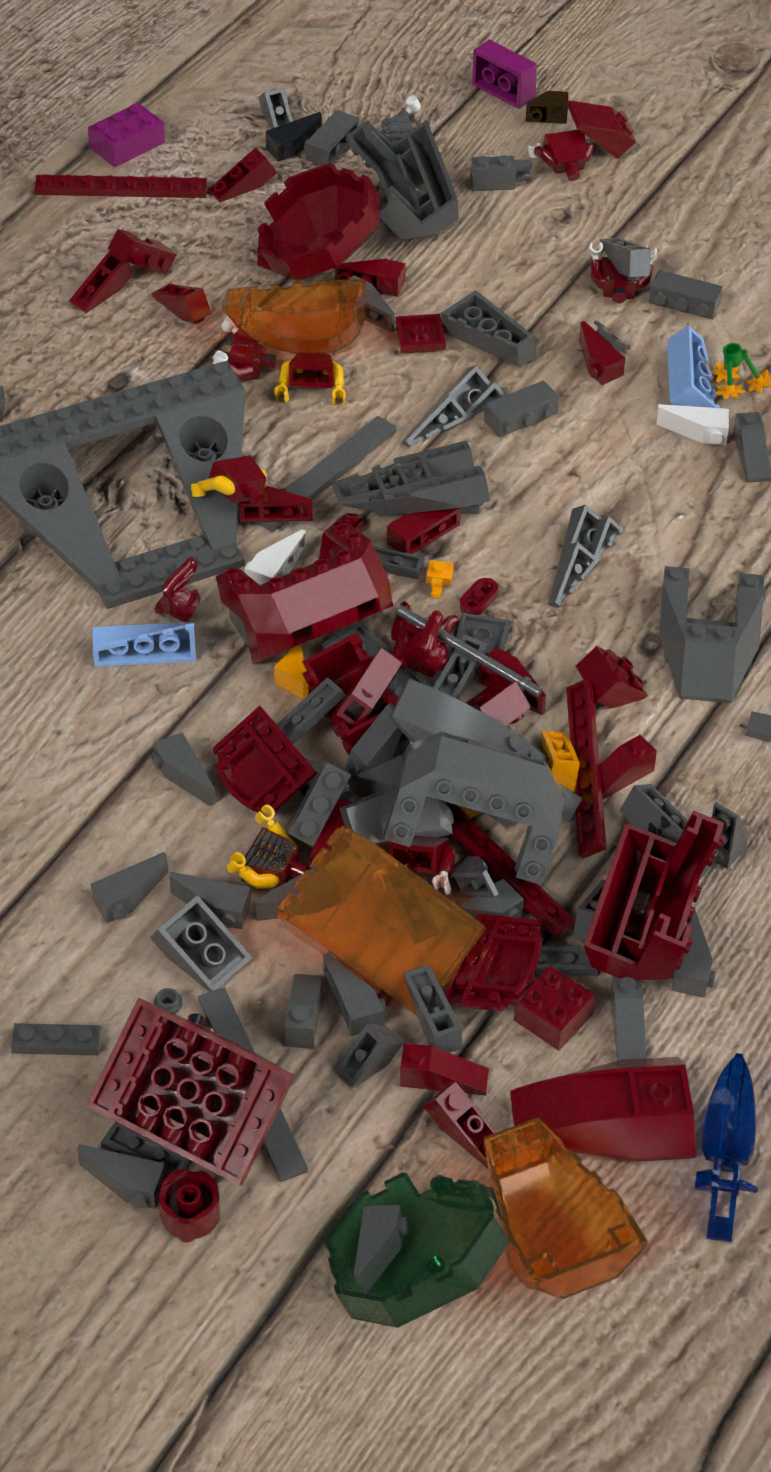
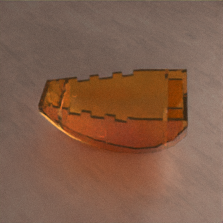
M366 279L315 280L313 285L302 286V282H294L292 287L279 288V284H272L270 289L258 290V286L229 288L222 302V310L245 333L272 348L294 354L299 352L334 353L349 346L361 334L365 320Z
M538 1117L484 1137L492 1192L507 1261L517 1278L528 1289L565 1299L619 1278L647 1247L648 1241L619 1194L612 1188L609 1190L602 1183V1178L594 1170L592 1172L582 1164V1159L575 1152L571 1153L565 1148L563 1141Z

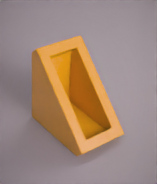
M298 645L293 647L274 666V680L278 686L305 699L308 696V684L302 675L306 670L302 663L304 661L302 647Z

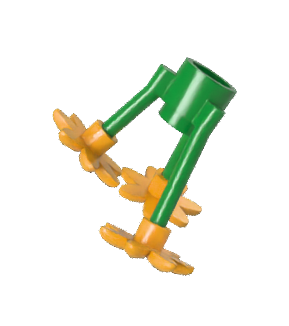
M730 343L723 347L724 365L716 362L718 369L711 371L712 375L718 376L716 383H720L723 380L726 382L725 386L717 387L719 391L715 392L716 395H723V399H728L731 395V397L737 399L739 397L738 394L746 392V390L741 389L742 384L735 386L732 379H740V376L735 372L740 369L743 359L754 375L753 379L746 382L748 385H751L748 392L757 390V393L760 394L763 391V386L766 388L771 387L769 382L771 381V375H768V369L762 374L758 373L748 357L746 349L742 350L741 346L737 343Z

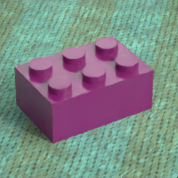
M490 39L473 50L472 85L518 109L525 106L529 100L535 98L537 63Z
M133 104L89 126V148L112 166L117 167L165 143L164 122L141 104Z

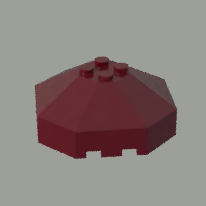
M327 163L289 177L284 182L286 188L279 195L277 192H274L264 202L274 221L270 225L262 223L258 227L257 265L295 281L338 267L379 225V194L369 176L362 175L357 177L352 170L346 168L337 170L334 164Z

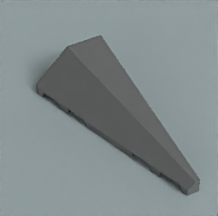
M477 365L468 367L402 440V443L411 447L424 439L432 437L485 411L486 403L506 396V394L496 382L491 383Z
M587 505L572 509L549 600L550 606L558 608L563 605V600L573 593L577 583L587 576L602 558V553L611 547L612 541L623 532L624 528L609 516L601 518Z

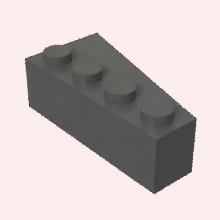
M476 290L441 312L444 333L506 362L520 367L536 356L535 336Z

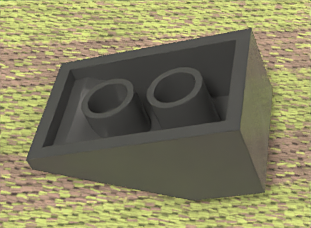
M198 895L159 927L150 937L169 960L209 992L217 990L253 958Z

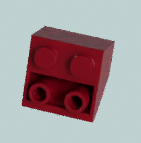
M596 645L576 665L583 680L589 678L592 681L596 702L611 709L643 700L648 696L643 688L644 682L632 670L633 664L626 657L623 656L621 658L610 649L605 650Z

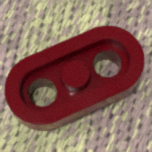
M491 578L476 580L460 598L461 613L481 615L498 596L497 582Z

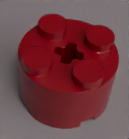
M181 1169L165 1178L159 1193L160 1218L164 1228L182 1242L188 1243L194 1239L206 1236L216 1227L220 1221V1199L218 1185L211 1175L201 1170L192 1172L188 1169Z

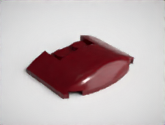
M260 705L213 747V753L215 755L218 754V764L215 766L222 783L236 800L255 812H262L261 808L264 805H270L274 812H276L317 774V771Z
M478 914L443 991L450 1006L501 1012L511 1005L527 988L537 968L542 949L539 921L537 919Z

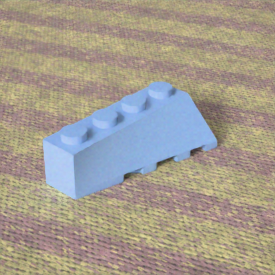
M688 325L667 339L669 400L672 405L720 408L714 402V399L717 397L715 394L716 389H711L709 382L713 377L708 366L705 364L708 362L704 340Z
M194 622L92 627L95 667L196 661Z

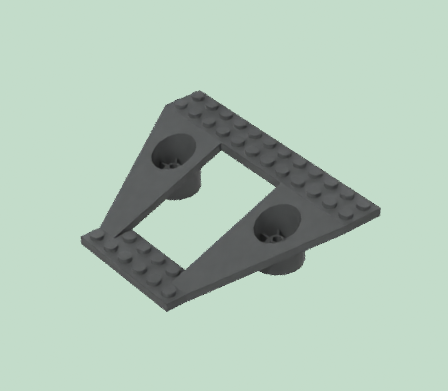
M223 361L0 426V502L19 519L20 526L26 533L39 537L99 593L107 609L161 593L166 579L189 557H193L198 562L195 574L187 584L224 573L229 568L244 567L245 559L236 545L239 503L231 502L216 490L207 491L205 496L193 497L191 484L208 479L213 461L242 457L245 388L228 361ZM157 423L177 470L178 477L183 484L204 535L114 562L68 449Z

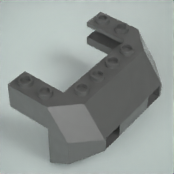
M369 120L348 135L351 143L349 148L356 156L359 154L367 168L372 167L378 174L380 180L378 184L385 193L383 198L386 202L383 206L379 203V222L383 221L391 234L395 233L400 239L445 233L456 225L459 219L457 196L427 120L393 145Z
M443 731L407 745L399 766L400 781L384 829V840L411 847L426 796L528 825L514 867L517 872L516 878L542 885L559 836L565 800L563 790L546 761Z

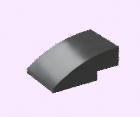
M398 785L339 808L356 859L365 860L389 850V843L391 841L384 840V829Z

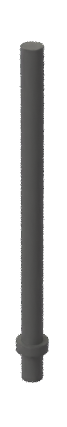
M402 605L397 610V615L424 629L427 623L426 619ZM439 628L437 635L439 640L510 682L517 681L522 692L527 691L537 698L541 695L543 688L532 683L531 678L527 676L525 678Z

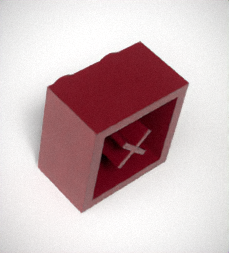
M549 966L515 1000L514 1021L559 1051L593 1015L595 995L552 966Z

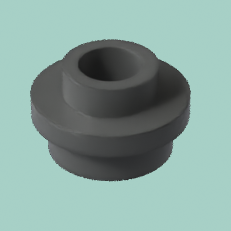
M164 988L156 995L154 1005L176 1014L182 1008V997L175 989Z

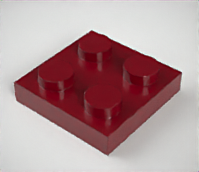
M440 313L395 317L401 353L446 350Z

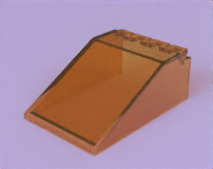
M337 827L326 842L332 850L321 849L310 864V867L316 872L314 874L308 870L304 872L293 887L299 895L295 896L289 893L278 909L280 911L277 916L293 935L320 953L330 954L379 992H383L391 1000L417 1016L403 973L430 964L443 989L486 927L385 850L349 827Z

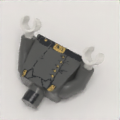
M415 95L407 98V108L404 107L396 116L381 121V131L379 132L392 145L417 127L415 116L411 112L419 111L421 104Z

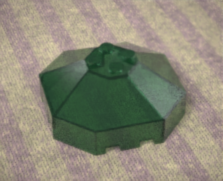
M402 1172L384 1181L387 1189L372 1196L368 1190L357 1194L324 1239L325 1246L330 1253L328 1261L331 1274L336 1281L334 1285L335 1294L351 1319L398 1328L477 1290L510 1243L492 1187H486L485 1184H480L478 1180L458 1179L456 1182H453L452 1178L437 1175L430 1181L432 1189L419 1194L408 1174ZM400 1205L402 1217H407L408 1235L403 1236L402 1248L367 1293L358 1292L354 1269L364 1206Z

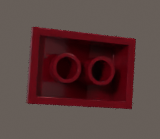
M570 100L566 103L576 128L617 159L636 143L633 136L634 130L627 121L629 119L624 112H618L613 107Z

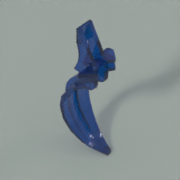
M736 1053L725 1066L712 1091L705 1113L701 1148L705 1160L711 1161L713 1164L712 1169L696 1172L694 1190L711 1193L706 1239L732 1242L736 1200L739 1190L753 1193L758 1192L757 1186L745 1180H740L741 1167L748 1166L754 1153L756 1141V1104L753 1082L743 1054ZM720 1172L731 1173L732 1180L719 1179ZM718 1191L730 1192L728 1218L715 1216Z

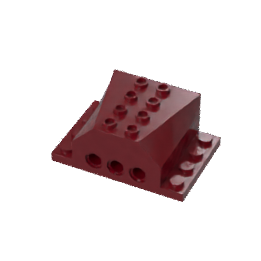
M138 998L86 1106L214 1173L243 1186L295 1075L278 1067L277 1064L203 1026Z

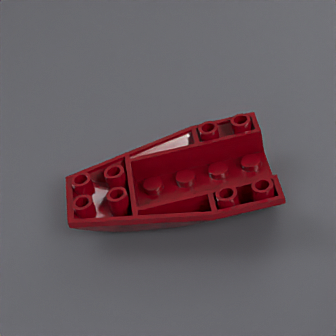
M679 1057L619 1060L510 1090L517 1144L635 1162L693 1159L696 1156L693 1104L686 1065Z

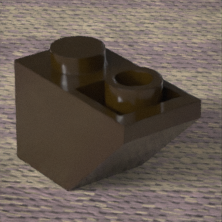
M546 91L526 103L525 122L567 124L568 106L566 103L568 102L569 92Z

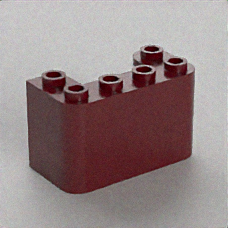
M357 632L302 661L306 670L302 675L308 684L310 693L328 677L346 695L371 661L370 655L364 651L363 642ZM386 687L374 708L365 720L356 727L351 726L336 715L334 709L340 701L324 715L326 719L331 717L333 722L330 725L335 735L341 738V743L348 756L352 748L388 704H393L395 707L399 698L395 697L389 688Z

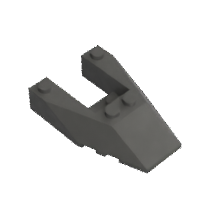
M467 441L393 459L394 464L381 468L379 464L371 467V473L362 476L356 473L332 483V488L339 505L387 515L401 516L409 513L469 506L479 507L485 502L490 501L485 473L481 466L474 467L471 448Z
M665 566L658 641L659 644H662L665 652L664 657L671 668V676L680 699L732 703L742 684L744 675L749 670L755 654L759 651L764 575L739 573L736 591L735 622L687 618L690 568Z

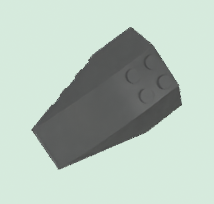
M412 679L406 682L389 718L412 743L443 731L546 761V763L549 759L540 748L503 721ZM488 814L506 828L510 827L514 822Z

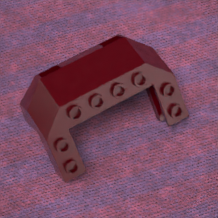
M348 523L339 524L334 529L326 532L327 537L339 545L329 549L331 557L318 559L311 565L296 568L289 574L271 578L269 582L261 585L238 567L229 568L224 573L215 576L221 603L244 622L252 664L393 606L388 576L369 538Z
M693 810L677 843L625 822L584 942V948L592 968L620 979L630 977L635 980H668L673 970L679 971L684 957L688 955L694 940L689 938L693 926L686 925V922H691L696 909L692 907V902L696 903L702 888L698 886L703 870L706 865L712 866L717 853L714 850L720 851L723 845L725 835L721 833L724 822ZM638 890L649 894L644 912L632 908Z

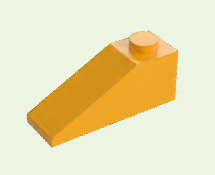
M542 730V751L549 758L547 764L559 784L574 792L580 763L566 732Z

